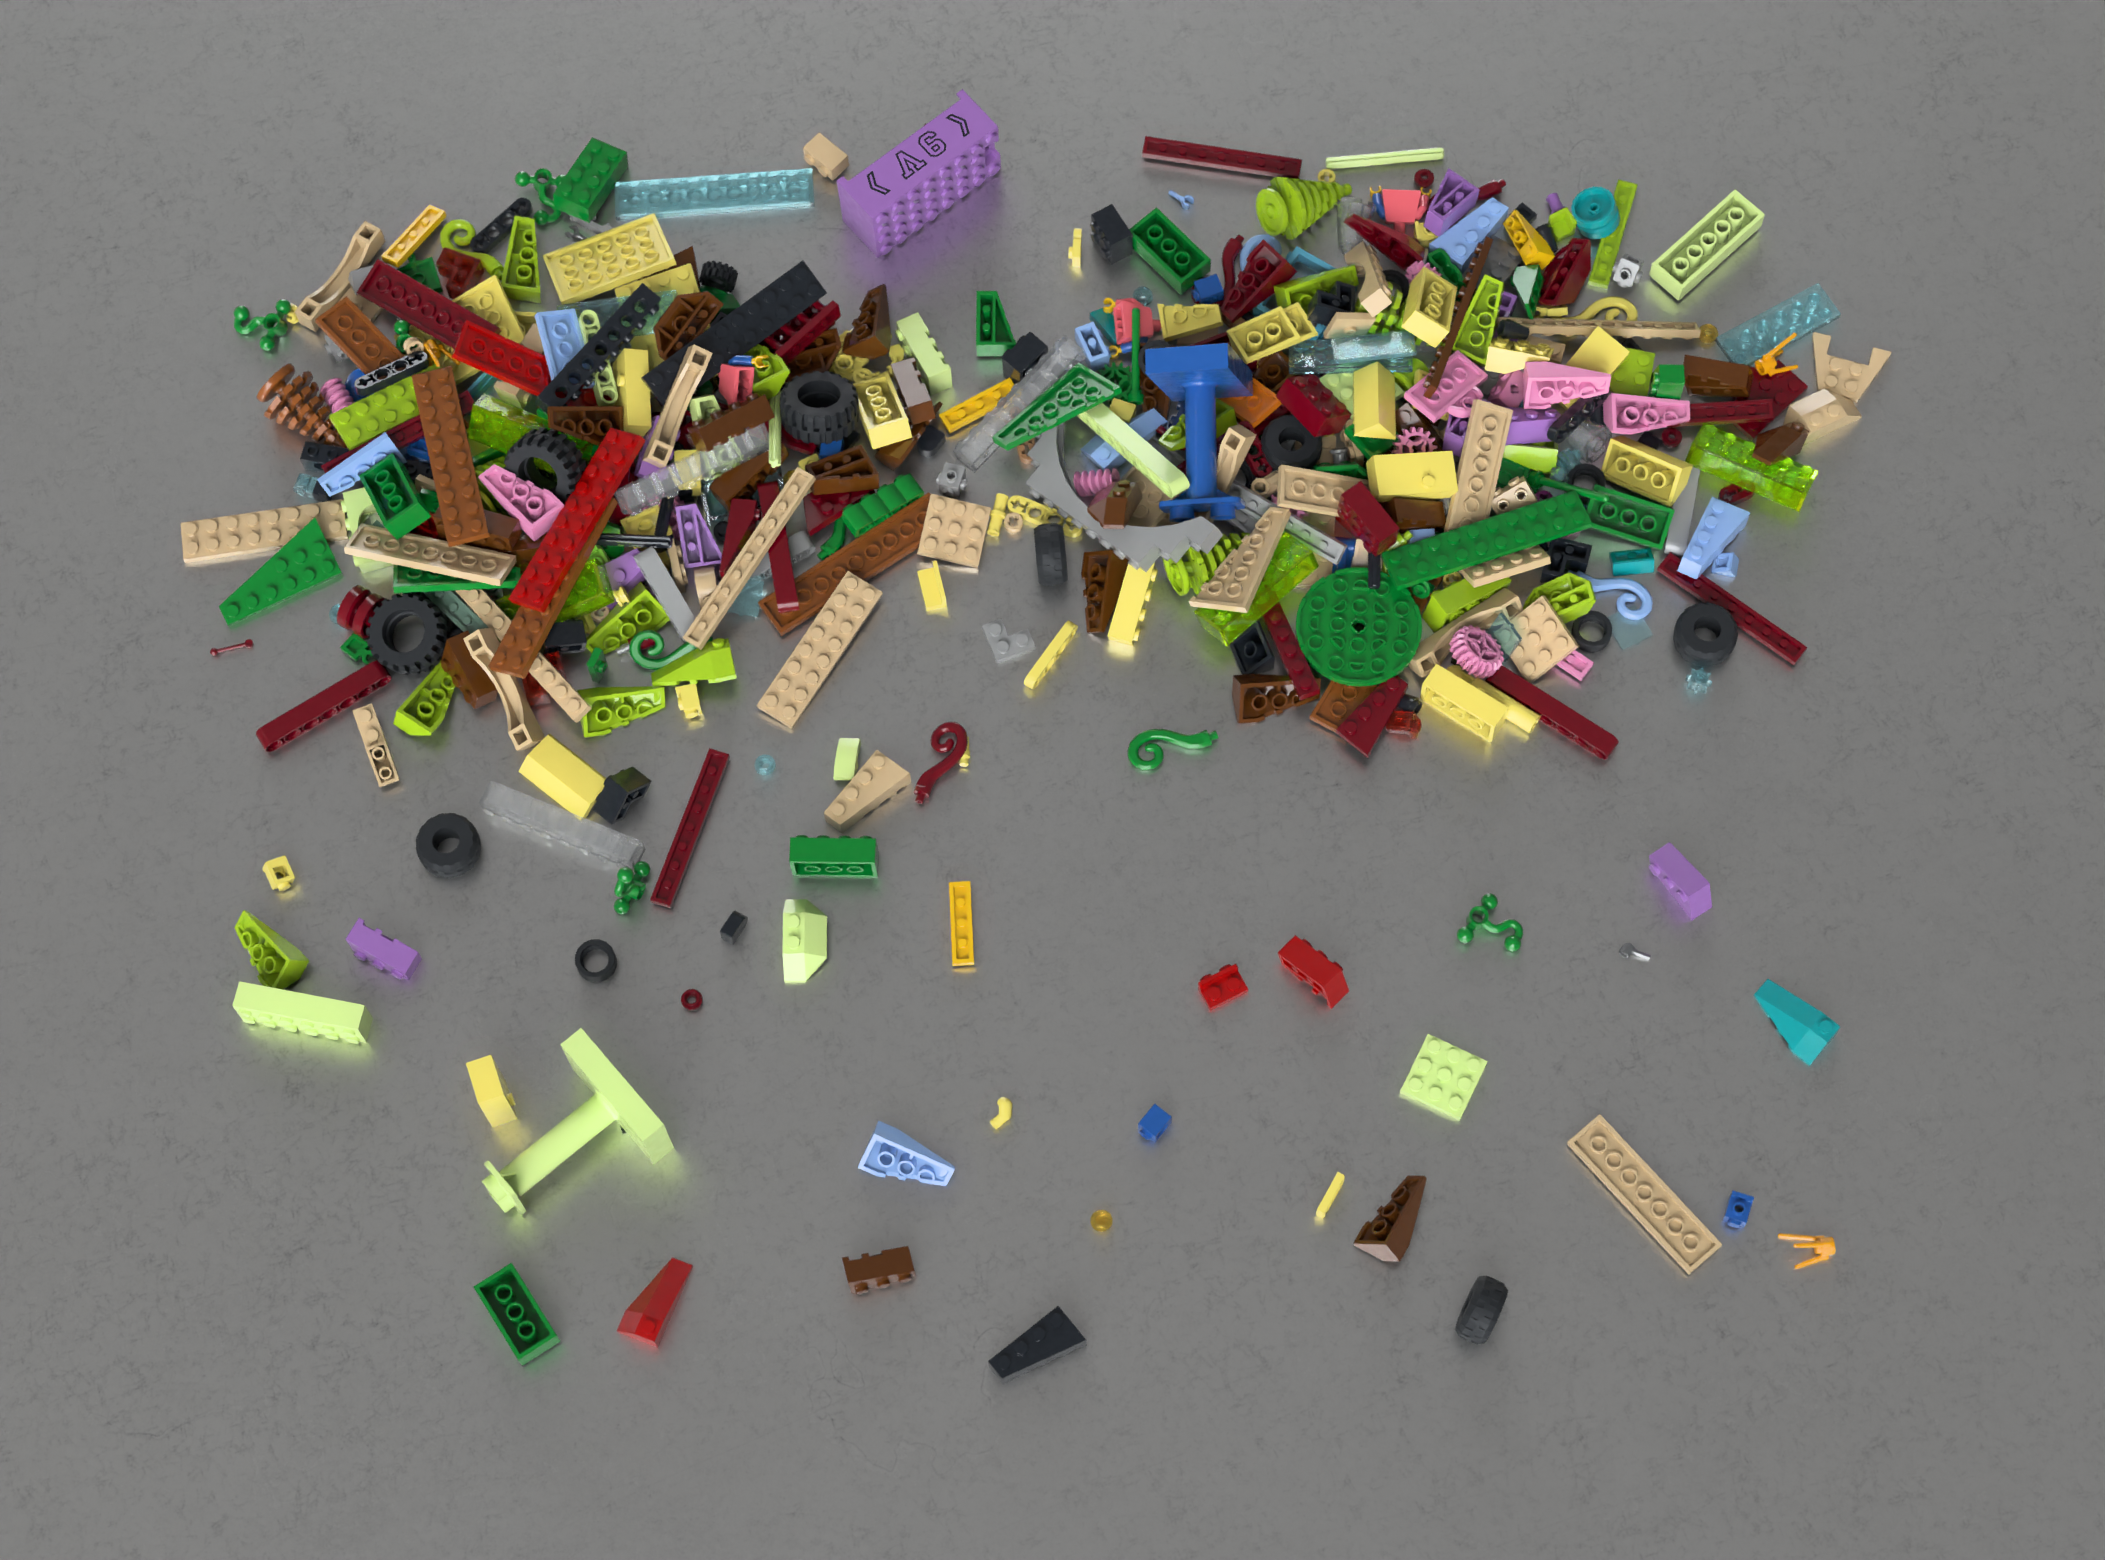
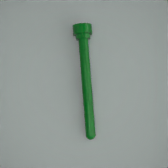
M1133 308L1132 390L1127 395V402L1142 405L1144 404V395L1140 390V366L1138 363L1140 353V310L1138 308Z
M1533 470L1528 475V483L1534 487L1547 486L1565 492L1576 490L1580 496L1602 502H1608L1610 499L1608 494L1546 478L1539 471Z

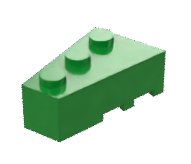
M977 291V356H1003L1006 350L1012 349L1016 345V341L1012 335L997 291Z
M1659 364L1651 374V391H1649L1648 397L1680 400L1685 384L1684 365Z

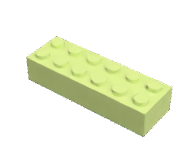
M1735 189L1652 263L1649 276L1679 301L1762 226L1765 214Z
M240 981L232 1005L246 1023L255 1024V1022H262L263 1025L271 1028H276V1025L283 1026L284 1029L296 1032L297 1029L304 1030L305 1033L317 1036L318 1033L325 1034L326 1037L338 1040L339 1037L346 1038L348 1042L356 1044L359 1041L367 1042L373 1020L366 1006L362 1004Z

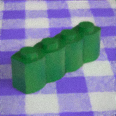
M1438 248L1427 255L1425 264L1430 263L1431 268L1435 267L1436 271L1441 273L1440 277L1458 287L1455 302L1456 300L1459 301L1460 298L1457 297L1461 286H1465V283L1462 282V274L1458 267L1451 263L1449 255L1443 249ZM1475 294L1472 295V298H1471V301H1470V303H1469V306H1470V304H1471V302H1472L1473 297H1474Z
M911 473L901 474L895 478L894 483L880 486L877 489V493L872 495L866 494L860 499L859 503L847 505L843 509L841 519L854 537H859L924 496V491Z

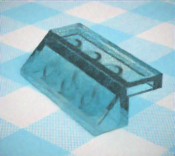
M1407 330L1329 338L1333 364L1417 356L1414 335Z

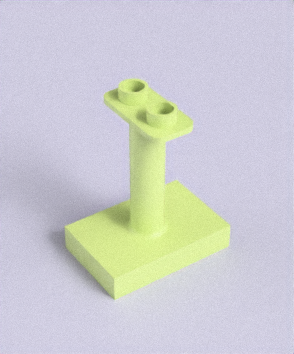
M582 1028L560 1045L573 1071L594 1095L499 1172L489 1161L484 1163L490 1175L481 1182L504 1213L515 1206L523 1215L526 1210L519 1198L615 1120L653 1165L674 1149L661 1120Z

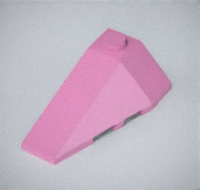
M1546 361L1525 362L1524 409L1551 408V404L1559 402L1566 404L1570 403L1571 399L1579 397L1586 399L1608 393L1611 375Z
M1611 393L1603 403L1604 423L1611 433L1632 435L1689 422L1690 401Z
M495 464L478 476L480 481L512 518L519 519L521 529L534 542L549 531L558 514L564 508V504L551 491L545 488L541 489L528 480L526 482L516 477L514 473Z

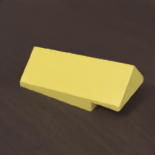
M1299 302L1284 309L1279 306L1227 330V335L1232 349L1245 364H1248L1318 336V332L1311 321L1307 320L1306 313Z
M1377 361L1353 373L1354 436L1395 440V375Z

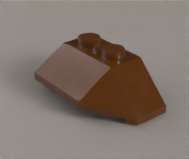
M708 291L677 295L653 327L659 357L665 361L701 335L724 304Z
M837 328L824 331L786 365L790 373L785 382L788 383L794 377H800L803 373L807 372L808 374L813 373V371H819V373L829 372L842 347ZM768 346L769 351L775 355L776 350Z
M1120 480L1097 492L1089 504L1087 512L1104 529H1124L1142 500V492L1137 482Z

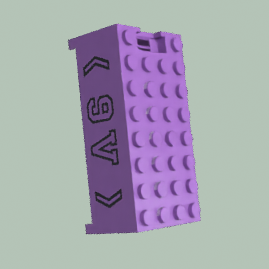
M963 89L956 93L960 98L958 102L849 181L844 176L837 180L843 222L877 258L889 253L896 244L904 242L907 236L919 231L926 222L934 220L938 213L950 208L956 200L965 197L975 186H980L990 175H995L1000 170V153L995 149V142L999 141L998 126Z

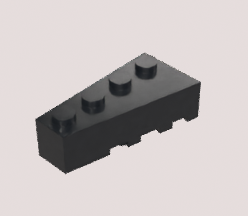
M1057 1306L990 1359L988 1365L1001 1383L1005 1384L1029 1373V1371L1037 1367H1042L1050 1361L1087 1346V1342L1066 1314Z

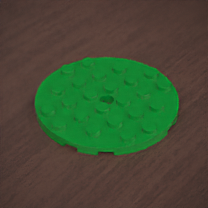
M1363 567L1340 569L1316 581L1302 598L1296 616V637L1305 659L1324 677L1348 686H1372L1383 683L1401 673L1415 656L1422 635L1421 613L1409 590L1404 588L1397 591L1392 579L1388 574L1381 571L1380 588L1370 589L1368 588V568ZM1355 623H1362L1365 628L1358 632L1353 628Z

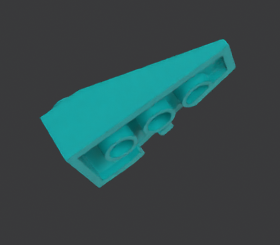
M1769 979L1754 994V997L1767 1016L1776 1025L1777 1031L1789 1044L1790 1050L1809 1066L1840 1029V1026L1823 1012Z

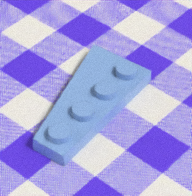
M385 432L317 480L327 494L332 496L354 486L355 482L361 480L359 475L392 452L402 464L407 461Z

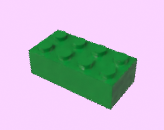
M592 137L553 193L555 209L590 223L628 168L627 152Z
M1157 207L1129 229L1132 233L1133 249L1180 295L1194 285V281L1199 280L1211 271V259Z
M393 452L359 475L384 527L397 540L431 517L406 467Z
M1596 484L1592 486L1591 490L1608 494L1610 499L1608 502H1602L1588 498L1585 509L1592 522L1590 529L1658 551L1662 550L1675 511L1674 509Z
M806 835L790 837L789 863L793 876L878 877L879 851L876 838L870 836H861L860 838L839 836L838 838H830L826 835H820L817 838H809Z
M512 1263L473 1286L522 1366L561 1342Z

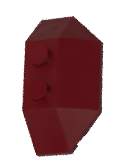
M1572 238L1568 245L1561 248L1555 254V257L1542 274L1544 282L1539 297L1540 305L1560 306L1575 302L1591 271V241L1589 239Z

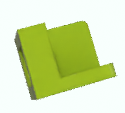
M1567 207L1549 216L1548 224L1550 227H1553L1557 243L1575 234L1577 221Z

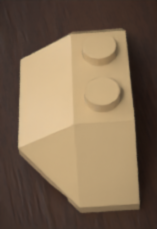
M1824 388L1790 404L1783 425L1790 422L1803 424L1804 428L1809 430L1804 443L1806 445L1860 419L1862 415L1851 399Z

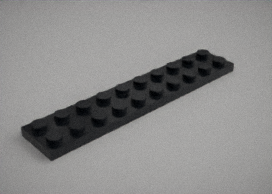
M802 260L641 379L660 405L664 407L688 347L697 345L712 352L706 371L696 387L697 389L718 374L722 364L728 363L736 355H744L826 295L827 292Z

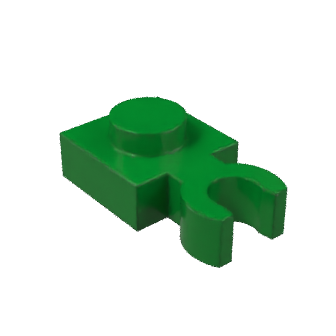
M354 633L340 647L341 651L354 661L358 662L362 658L365 666L370 663L367 661L368 658L374 657L371 650H369L370 647H368L367 642Z

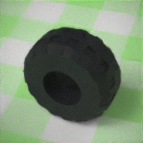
M1284 414L1274 418L1263 430L1261 449L1266 457V461L1272 467V471H1278L1280 465L1311 470L1320 459L1322 436L1314 437L1293 414ZM1286 440H1296L1302 444V447L1295 451H1289L1280 444Z
M1057 523L1040 524L1034 528L1038 581L1044 586L1061 585L1068 580L1063 526Z
M1709 602L1696 603L1686 608L1677 619L1673 634L1675 648L1681 656L1694 665L1704 667L1720 664L1727 659L1734 650L1738 637L1737 624L1731 613L1722 606ZM1707 628L1714 632L1717 638L1712 641H1704L1695 634V630Z
M442 813L431 817L422 825L416 837V851L420 862L430 873L438 877L453 878L461 876L471 870L480 857L481 841L476 828L466 817L456 813ZM447 838L459 839L457 848L452 852H438V846L443 840Z
M1487 1275L1477 1278L1466 1298L1455 1326V1330L1460 1337L1477 1345L1487 1341L1508 1295V1289L1504 1283Z

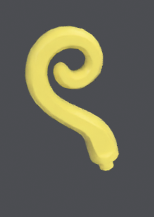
M1609 296L1595 301L1577 316L1561 317L1559 319L1591 320L1601 310L1617 307L1626 312V321H1637L1638 312L1629 300L1618 296ZM1616 308L1609 310L1605 315V320H1614L1620 314V310Z

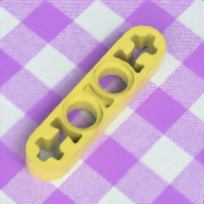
M1019 495L1010 497L1007 502L1009 513H1018L1023 520L1040 525L1050 523V517L1058 516L1060 522L1057 524L1061 526L1064 524L1063 531L1065 536L1075 538L1082 533L1083 527L1081 529L1074 528L1073 531L1070 530V526H1073L1071 523L1072 519L1069 517L1064 519L1054 508L1050 509L1046 505ZM1017 502L1020 503V507L1013 508V505H1016ZM1032 509H1039L1041 515L1033 517L1030 515V511Z
M1070 620L1063 625L1026 676L1024 685L1032 690L1038 686L1074 637L1078 625Z

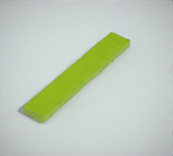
M1618 179L1614 198L1620 214L1619 226L1612 234L1601 238L1588 285L1608 289L1638 184Z

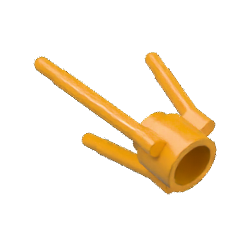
M1793 333L1770 352L1763 355L1762 358L1755 361V368L1760 375L1768 373L1769 376H1772L1776 373L1798 368V365L1775 369L1777 366L1775 358L1784 352L1781 348L1796 337L1797 333Z
M432 339L423 343V352L428 356L429 367L433 365L432 361H434L437 367H440L438 359L441 356V352L457 365H460V361L452 358V354L442 344L437 345Z
M1778 1234L1779 1238L1814 1241L1793 1244L1794 1248L1813 1247L1815 1254H1819L1817 1257L1796 1264V1269L1820 1260H1828V1255L1835 1254L1833 1237H1824V1235Z

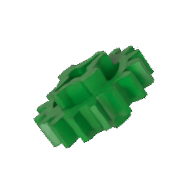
M1112 362V367L1105 364L1104 371L1099 369L1098 374L1113 383L1116 380L1118 386L1121 387L1122 393L1113 398L1127 402V395L1132 390L1130 366L1123 368L1122 362L1119 366ZM1113 398L1109 399V405H1111Z

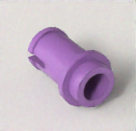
M1557 193L1547 196L1546 201L1552 210L1551 214L1565 208Z

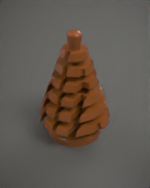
M291 363L279 369L258 392L256 397L262 403L276 396L269 405L268 410L264 413V416L268 419H275L278 414L276 423L285 425L286 421L290 422L288 429L293 431L304 426L299 434L309 436L315 431L311 439L317 443L325 437L326 440L323 444L348 449L338 431L333 430L334 425L331 420L328 419L324 422L326 417L330 415L331 409L329 405L322 407L325 402L322 393L318 397L316 396L319 387L316 382H312L313 375L311 372H303L302 377L298 375L292 380L291 384H288L295 373V367Z

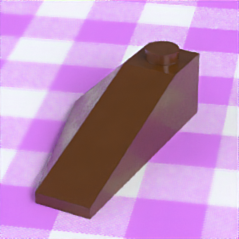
M882 284L867 292L859 308L861 314L857 319L853 320L852 325L854 328L852 332L847 333L845 336L842 350L844 354L873 360L889 352L891 329L887 288L885 284Z
M938 402L933 406L935 415L943 403ZM932 419L915 425L909 422L912 438L876 448L877 453L874 457L894 471L908 456L919 437L926 430L925 427L929 425Z
M623 406L547 407L548 428L600 446L610 427L624 431Z
M1790 422L1760 433L1757 436L1752 457L1771 466L1797 455L1802 450L1809 430L1805 429L1804 425L1799 422Z
M1408 1175L1391 1194V1201L1385 1207H1379L1377 1210L1378 1215L1372 1222L1367 1221L1363 1225L1353 1244L1382 1261L1400 1262L1411 1241L1427 1178L1425 1176Z

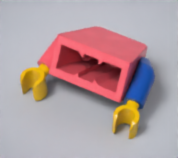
M1378 186V191H1373L1372 187H1370L1373 207L1380 219L1385 220V224H1394L1393 229L1404 234L1406 225H1414V222L1420 220L1428 209L1432 193L1431 189L1429 193H1424L1422 187L1420 191L1381 189V186Z
M1111 298L1104 299L1103 303L1105 305L1110 304L1111 306L1103 307V311L1105 313H1114L1116 341L1120 345V347L1115 345L1109 346L1110 351H1117L1115 355H1111L1110 359H1117L1119 353L1126 354L1132 352L1133 308L1140 310V343H1147L1148 339L1154 335V332H1160V320L1153 319L1152 310L1136 299H1116L1114 302Z
M736 355L728 363L721 365L720 372L718 373L720 378L719 393L726 399L728 405L736 401L740 403L746 401V396L752 394L755 368L753 364L758 368L768 367L769 365L762 363L763 358H769L768 355H761L756 358L748 355Z

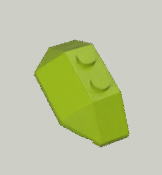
M1569 572L1534 588L1526 599L1523 610L1543 595L1546 596L1563 623L1566 624L1588 614L1596 602V597L1591 581Z

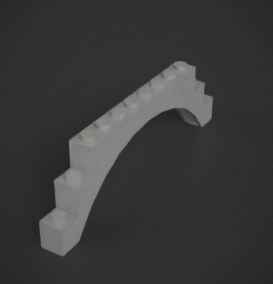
M1064 423L1036 436L1035 438L1038 439L1037 443L1027 453L1032 459L1031 464L1036 468L1034 473L1025 482L1030 488L1029 493L1036 499L1040 497L1044 499L1042 502L1050 509H1053V507L1058 509L1056 512L1064 519H1067V517L1072 519L1071 523L1078 529L1082 527L1086 529L1085 533L1092 539L1096 537L1100 539L1099 543L1109 550L1110 547L1114 549L1113 553L1120 559H1128V564L1136 570L1140 568L1147 572L1159 556L1166 561L1171 559L1177 563L1190 547L1197 552L1202 550L1208 554L1223 536L1214 524L1202 516L1178 524L1158 527L1126 525L1124 529L1102 528L1100 523L1087 512L1088 506L1080 500L1069 479L1064 456L1066 428Z

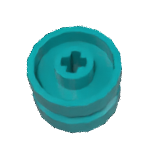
M1590 187L1578 193L1574 198L1571 206L1572 214L1577 221L1578 231L1583 236L1589 239H1601L1612 234L1619 226V210L1615 198L1609 190L1603 187Z

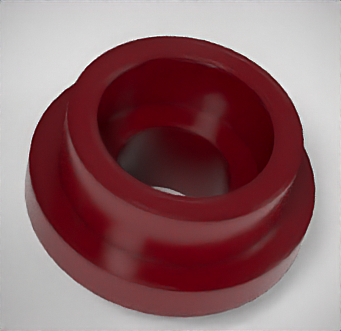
M1420 169L1415 173L1414 181L1418 187L1428 188L1434 182V174L1428 169Z
M1667 428L1662 432L1661 440L1666 447L1673 448L1681 443L1682 434L1676 428ZM1668 435H1673L1675 438L1671 439Z
M696 989L686 990L681 996V1003L687 1010H696L702 1005V995ZM690 998H696L694 1003L688 1002Z

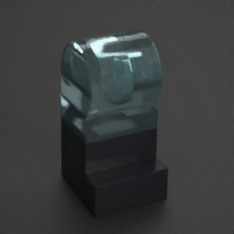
M303 473L298 475L293 488L297 494L321 502L331 501L333 495L329 496L317 480L318 477H312Z

